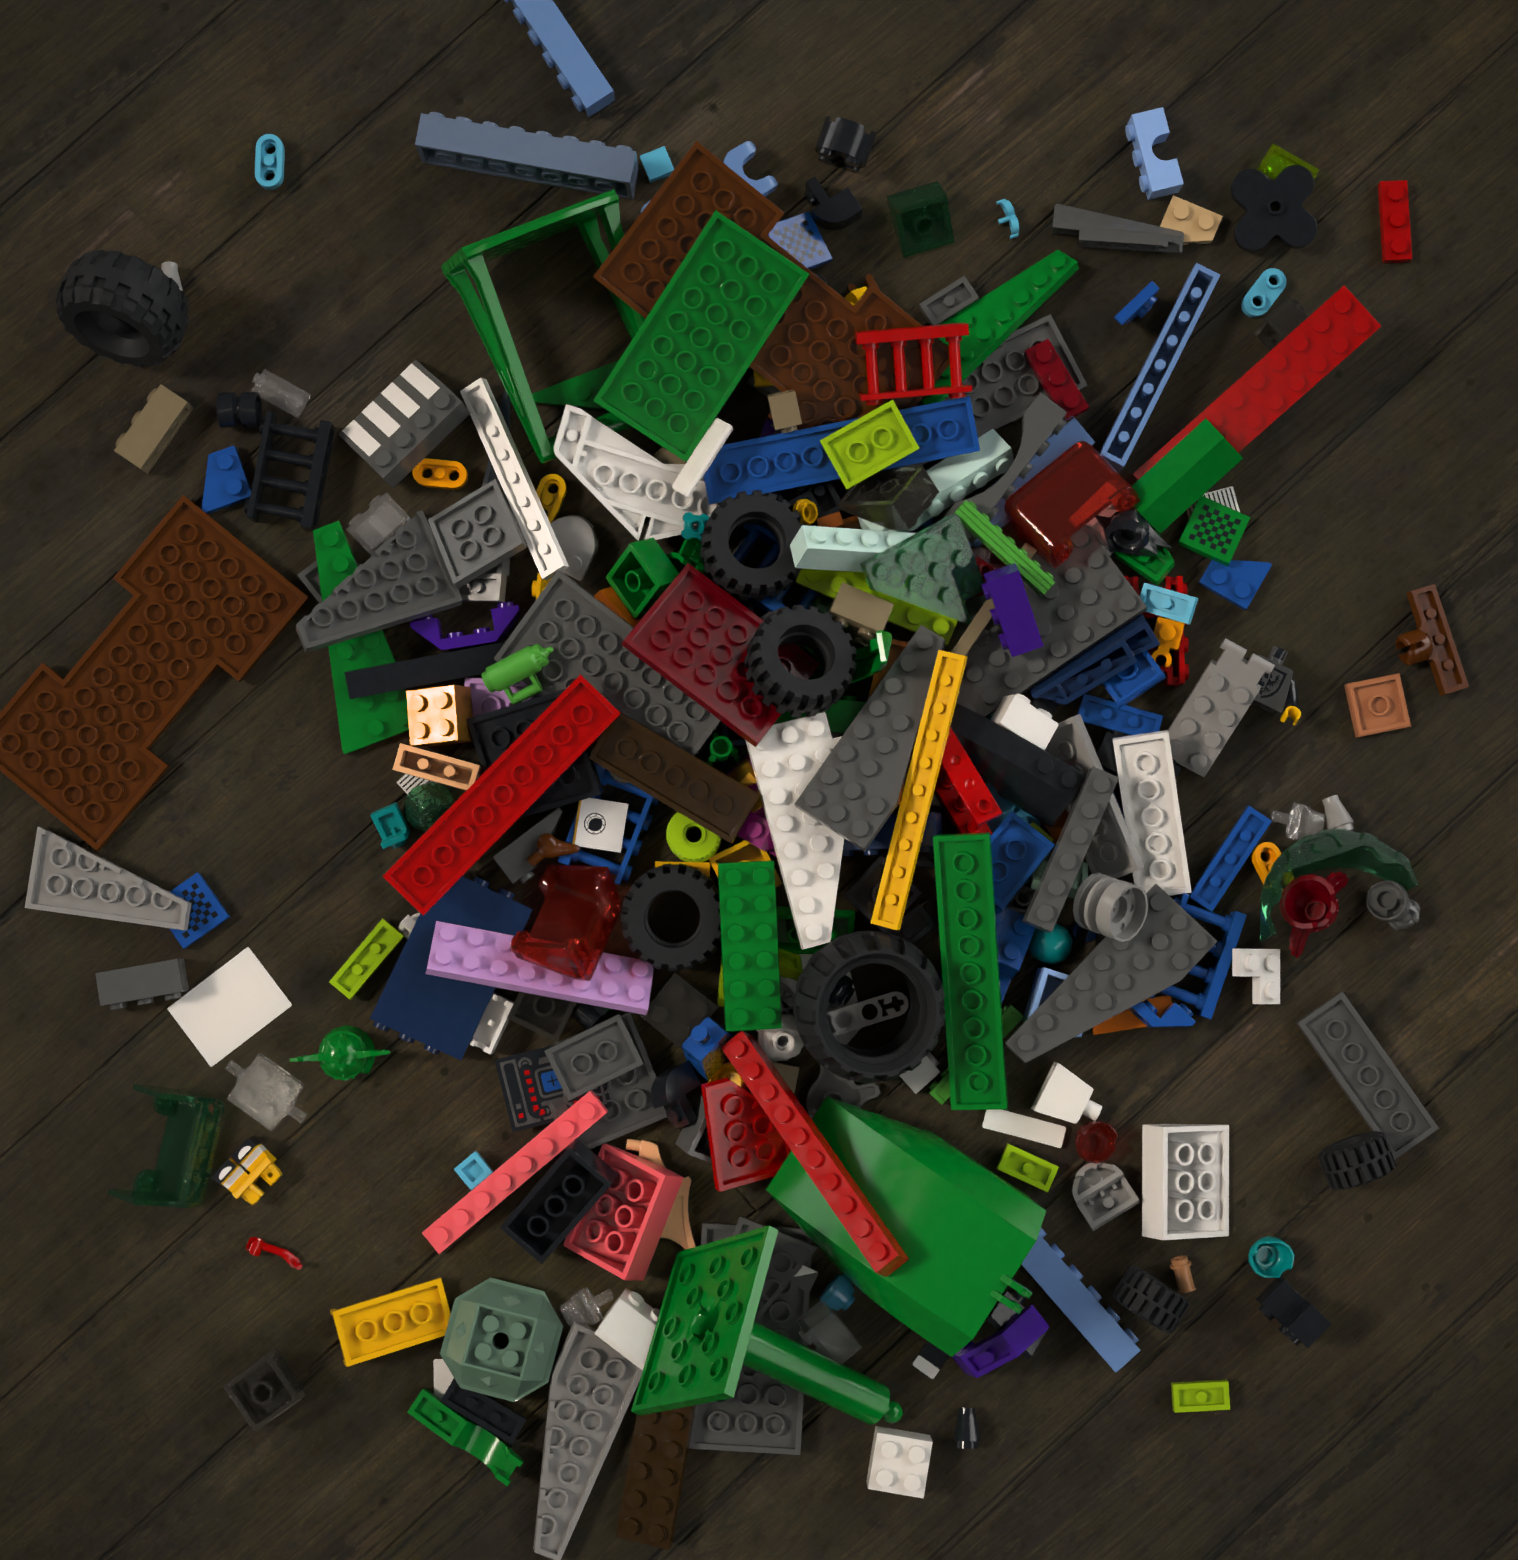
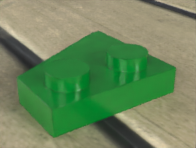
M1157 548L1158 555L1151 557L1114 552L1116 559L1157 586L1175 566V562L1166 548Z

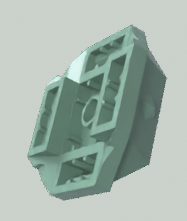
M490 1277L455 1298L440 1355L460 1388L516 1402L549 1382L563 1324L545 1291ZM502 1332L508 1336L509 1344L506 1348H499L495 1345L494 1337L497 1333Z

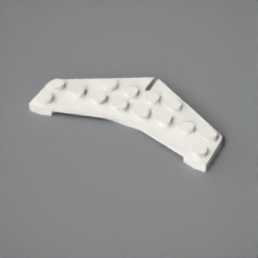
M565 405L553 447L555 456L637 541H639L646 516L650 517L643 540L653 537L655 540L681 535V531L684 529L682 518L685 513L691 512L693 515L705 513L710 518L713 510L717 506H721L722 502L709 505L704 476L691 497H685L672 488L673 483L685 464H663L582 409ZM769 493L762 494V496H767V497H768V495H769ZM694 524L693 528L697 529L698 525Z

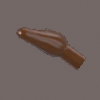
M544 833L537 839L538 849L527 860L534 867L544 858L550 859L579 852L581 848L576 844L556 839L550 833Z

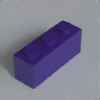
M1014 563L983 574L986 583L981 584L986 600L992 599L994 608L990 609L994 624L1001 625L1003 633L998 636L1003 650L1009 649L1011 656L1014 657L1043 647L1044 645L1016 564Z

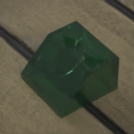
M938 181L887 196L892 225L903 258L955 243L947 195Z

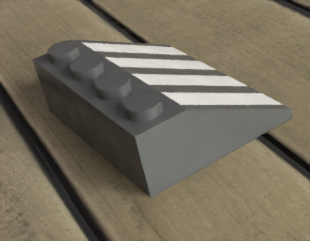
M414 360L338 435L393 489L470 412L449 388L417 360Z

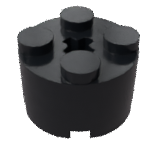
M830 116L825 117L815 147V151L819 154L818 160L829 165H833L835 161L844 164L845 170L859 173L860 168L866 167L876 133L871 130L870 135L864 132V125L852 120L836 117L835 122L830 121Z

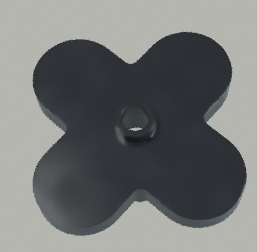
M1300 165L1288 166L1275 180H1270L1256 169H1245L1236 175L1231 183V196L1245 210V215L1234 229V240L1240 249L1246 252H1257L1262 250L1272 238L1276 237L1286 246L1299 249L1307 246L1314 239L1317 233L1316 220L1302 207V203L1311 194L1314 187L1313 176L1307 168ZM1270 205H1275L1279 211H1272Z

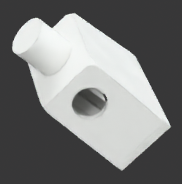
M1053 1062L1031 1109L1077 1124L1081 1115L1095 1121L1102 1110V1106L1089 1100L1094 1090L1092 1087L1061 1064Z

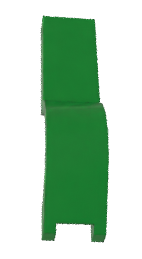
M423 1388L407 1413L450 1445L461 1448L478 1458L490 1468L497 1480L509 1486L511 1474L517 1466L521 1467L524 1461L494 1433L440 1402L441 1399L427 1388Z

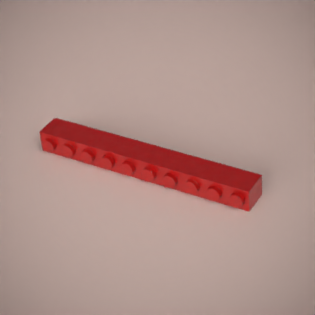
M740 1031L724 1044L721 1049L875 1273L888 1277L908 1261L909 1258L755 1037Z

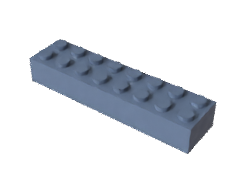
M438 112L421 113L415 142L422 163L596 194H603L614 189L619 198L633 200L639 170L636 151H632V148L625 145H617L615 148L606 146L605 143L591 140L587 143L581 142L573 136L553 137L552 134L545 131H537L536 133L525 132V129L517 126H510L509 129L502 128L496 123L489 121L479 124L465 117H456V119L446 118Z

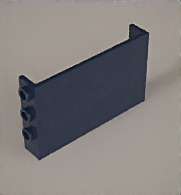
M462 876L424 916L420 913L370 1017L371 1020L375 1021L373 1026L386 1032L390 1028L400 1032L398 1037L410 1043H414L415 1040L425 1044V1050L439 1055L441 1051L462 1060L496 987L426 974L436 921L520 937L533 909L513 900L515 894L499 888V891L496 892L489 889L490 883L475 876L472 881Z

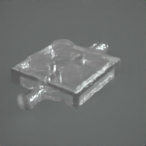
M262 1053L258 1054L246 1069L239 1066L233 1060L226 1066L225 1070L238 1078L236 1086L227 1100L270 1131L274 1130L280 1120L286 1115H290L300 1124L307 1117V1113L295 1106L297 1096L305 1084Z

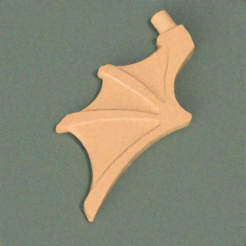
M627 1139L626 1150L638 1151L639 1157L665 1167L658 1144L643 1139L641 1141ZM689 1176L683 1178L660 1237L676 1242L685 1250L696 1247L688 1212V1197L692 1181Z

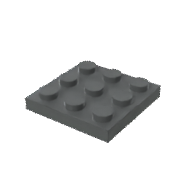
M496 479L428 519L452 582L458 588L527 548L503 488Z

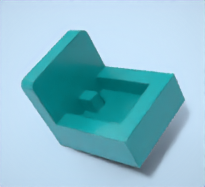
M397 802L371 813L370 816L382 838L380 843L382 849L389 846L391 849H395L407 842L406 839L411 830Z

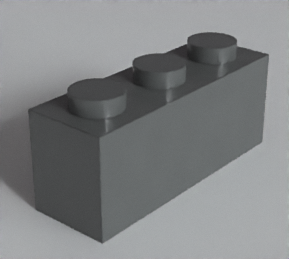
M184 958L95 973L100 1006L109 1005L110 1010L126 1008V1002L137 1000V1005L154 1003V997L163 995L165 1000L182 998L181 992L189 991Z

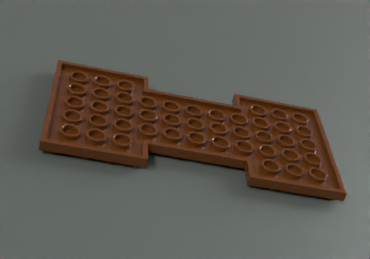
M698 141L693 144L593 276L646 319L715 210H717L809 273V276L750 364L752 369L781 392L791 389L795 390L802 424L797 425V430L861 418L891 400H894L898 410L916 407L924 397L883 399V404L866 405V401L859 399V393H868L865 349H862V344H856L855 332L918 327L922 325L872 284L853 306L767 235L784 215V212ZM934 338L935 343H932L934 383L950 364L949 347L938 338ZM907 340V345L904 346L907 389L923 388L921 344H918V340ZM890 342L879 343V348H876L879 392L896 390L893 347H890ZM771 412L768 414L770 419H772Z
M184 495L114 576L113 579L134 596L63 679L48 665L41 663L0 712V771L96 851H100L169 769L170 766L149 749L215 670L220 666L237 681L241 682L310 600L308 596Z

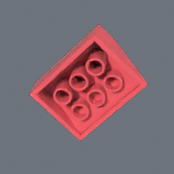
M604 1143L600 1148L598 1157L617 1172L618 1175L612 1185L566 1236L563 1246L623 1280L644 1281L684 1177L654 1162Z

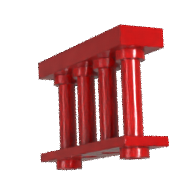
M968 323L855 332L856 344H862V349H865L868 393H859V399L866 401V405L883 404V399L938 394H949V398L966 397L965 392H972V386L970 384H962L960 341H962V336L969 335ZM945 337L946 342L949 344L951 386L935 387L932 343H935L934 338ZM907 340H918V344H921L923 388L907 389L904 352ZM890 342V347H893L896 390L879 392L876 348H879V343Z
M950 726L934 794L958 834L990 832L992 835L993 833L986 822L1001 816L1002 811Z

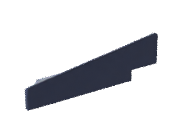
M1141 614L1031 688V695L1036 699L1040 697L1066 705L1138 662L1134 655L1160 645V642L1143 614Z

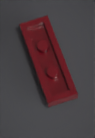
M1049 338L1025 350L1024 356L1050 400L1067 412L1063 420L1067 422L1088 411L1089 406Z

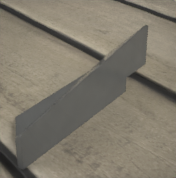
M1056 204L1054 207L1052 234L1079 236L1078 247L1182 254L1184 233L1182 231L1062 204Z

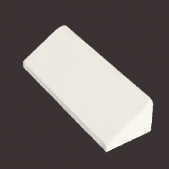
M719 418L714 419L673 483L672 488L687 498L691 497L733 431V427Z

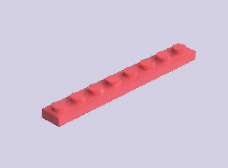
M590 1090L422 1232L424 1237L438 1254L443 1252L570 1145L575 1138H578L608 1113L607 1108Z

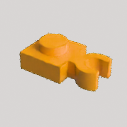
M1161 617L1157 618L1154 634L1160 645H1158V650L1154 651L1151 656L1155 662L1158 656L1166 657L1165 668H1169L1172 663V657L1169 653L1170 649L1179 650L1185 623Z

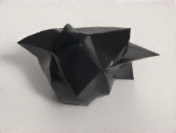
M1132 508L1113 517L1093 514L1103 528L1109 552L1151 557L1158 555L1157 548H1172L1155 532L1156 529L1150 526L1143 516Z

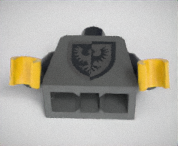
M1273 646L1268 658L1258 655L1275 666L1270 674L1264 673L1258 684L1261 688L1251 704L1275 716L1281 714L1284 710L1280 718L1281 722H1285L1287 717L1293 719V725L1295 726L1301 717V711L1298 709L1296 680L1292 677L1293 670L1282 665L1288 652L1280 647Z

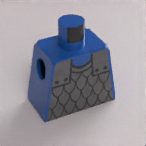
M710 1017L705 1018L700 1025L693 1028L691 1035L682 1045L686 1060H689L692 1068L709 1081L728 1059L721 1047L732 1039L735 1034L731 1031L726 1032L725 1026Z

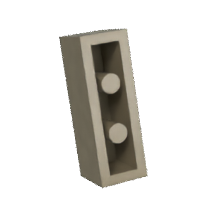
M162 384L150 392L147 397L148 403L142 411L140 410L134 415L131 427L127 433L121 434L117 439V447L114 450L121 457L147 474L194 409L186 400Z

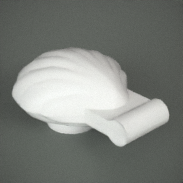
M781 1014L782 1028L757 1030V1042L771 1061H788L792 1057H796L804 1046L793 1015Z

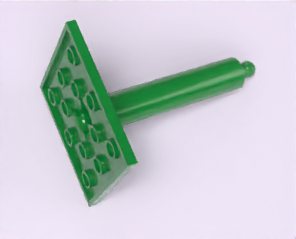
M769 1225L677 1252L631 1412L642 1416L734 1398L742 1365H745L869 1425L877 1423L881 1418L887 1423L893 1424L901 1420L903 1415L901 1405L895 1401H889L890 1392L886 1385L754 1322L778 1234L777 1229Z

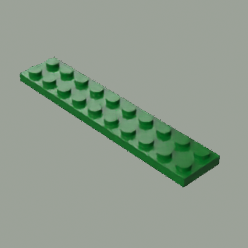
M988 832L934 835L933 847L942 981L945 994L944 1008L946 1011L945 1025L951 1110L1007 1109L1008 1100L991 834Z

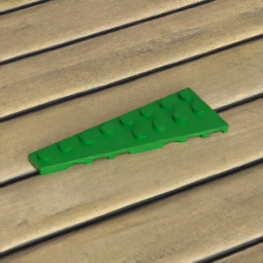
M1056 250L941 323H968L969 335L962 336V341H960L962 382L1079 269L1078 261L1060 250ZM945 337L938 338L949 347L948 342H946ZM950 364L934 383L935 387L951 386ZM949 394L926 395L918 404L922 406L942 402Z
M340 521L313 530L322 602L332 594V591L345 578L351 576L358 567ZM379 630L328 646L341 746L344 755L409 730L406 689L355 699L349 698L344 672L395 663L384 631Z

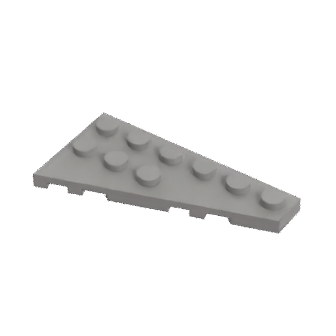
M37 827L25 908L188 930L192 903L43 827Z

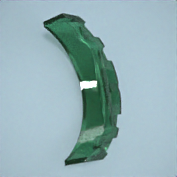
M1329 829L1319 831L1316 835L1303 837L1288 847L1277 858L1265 879L1260 899V941H1265L1277 934L1271 919V912L1275 904L1280 901L1284 888L1292 880L1321 869L1346 867L1366 871L1385 881L1397 882L1407 892L1419 885L1409 860L1400 851L1396 852L1387 844L1379 841L1376 836L1365 832L1358 833L1347 831L1346 829Z

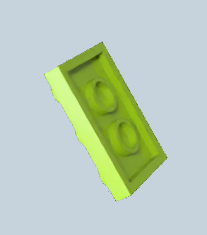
M894 400L887 402L820 440L846 490L920 449Z

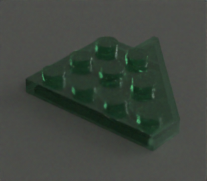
M951 514L860 563L870 589L967 624L971 623L964 601L982 592L981 584H984V581L957 514Z

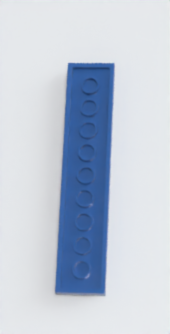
M970 396L899 410L920 449L883 470L980 451ZM859 418L723 445L704 475L709 505L721 503L729 496L735 498L737 493L746 491L747 495H751L753 490H762V494L840 479L820 440Z

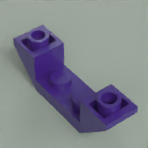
M513 602L499 603L497 608L491 609L494 631H490V628H479L473 630L474 634L464 636L463 632H453L447 634L445 639H443L441 622L437 618H433V615L416 619L417 621L410 622V627L441 651L448 653L500 643L522 613L519 605H514Z
M1030 1305L1023 1309L1020 1314H1013L1004 1329L976 1344L971 1340L952 1358L965 1374L979 1378L1020 1356L1048 1330L1049 1325L1034 1306Z

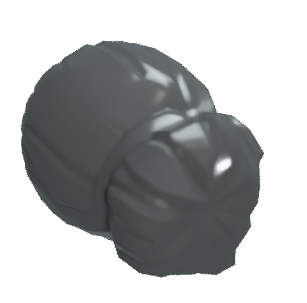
M1386 880L1371 886L1367 894V907L1372 916L1380 921L1388 922L1397 931L1407 929L1418 923L1420 906L1416 901L1409 899L1408 893L1402 885Z

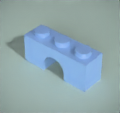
M1163 107L1132 114L1128 125L1125 126L1128 141L1133 143L1134 151H1132L1134 165L1135 167L1139 166L1140 169L1139 184L1141 191L1146 192L1148 200L1179 193L1184 183L1177 158L1166 161L1160 160L1152 151V146L1165 142L1170 133Z

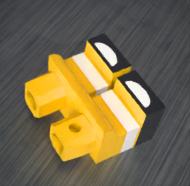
M252 1136L235 1151L231 1158L211 1178L218 1184L224 1185L232 1192L236 1199L242 1197L245 1201L254 1205L265 1194L255 1182L262 1177L272 1186L283 1174L274 1164L277 1159Z

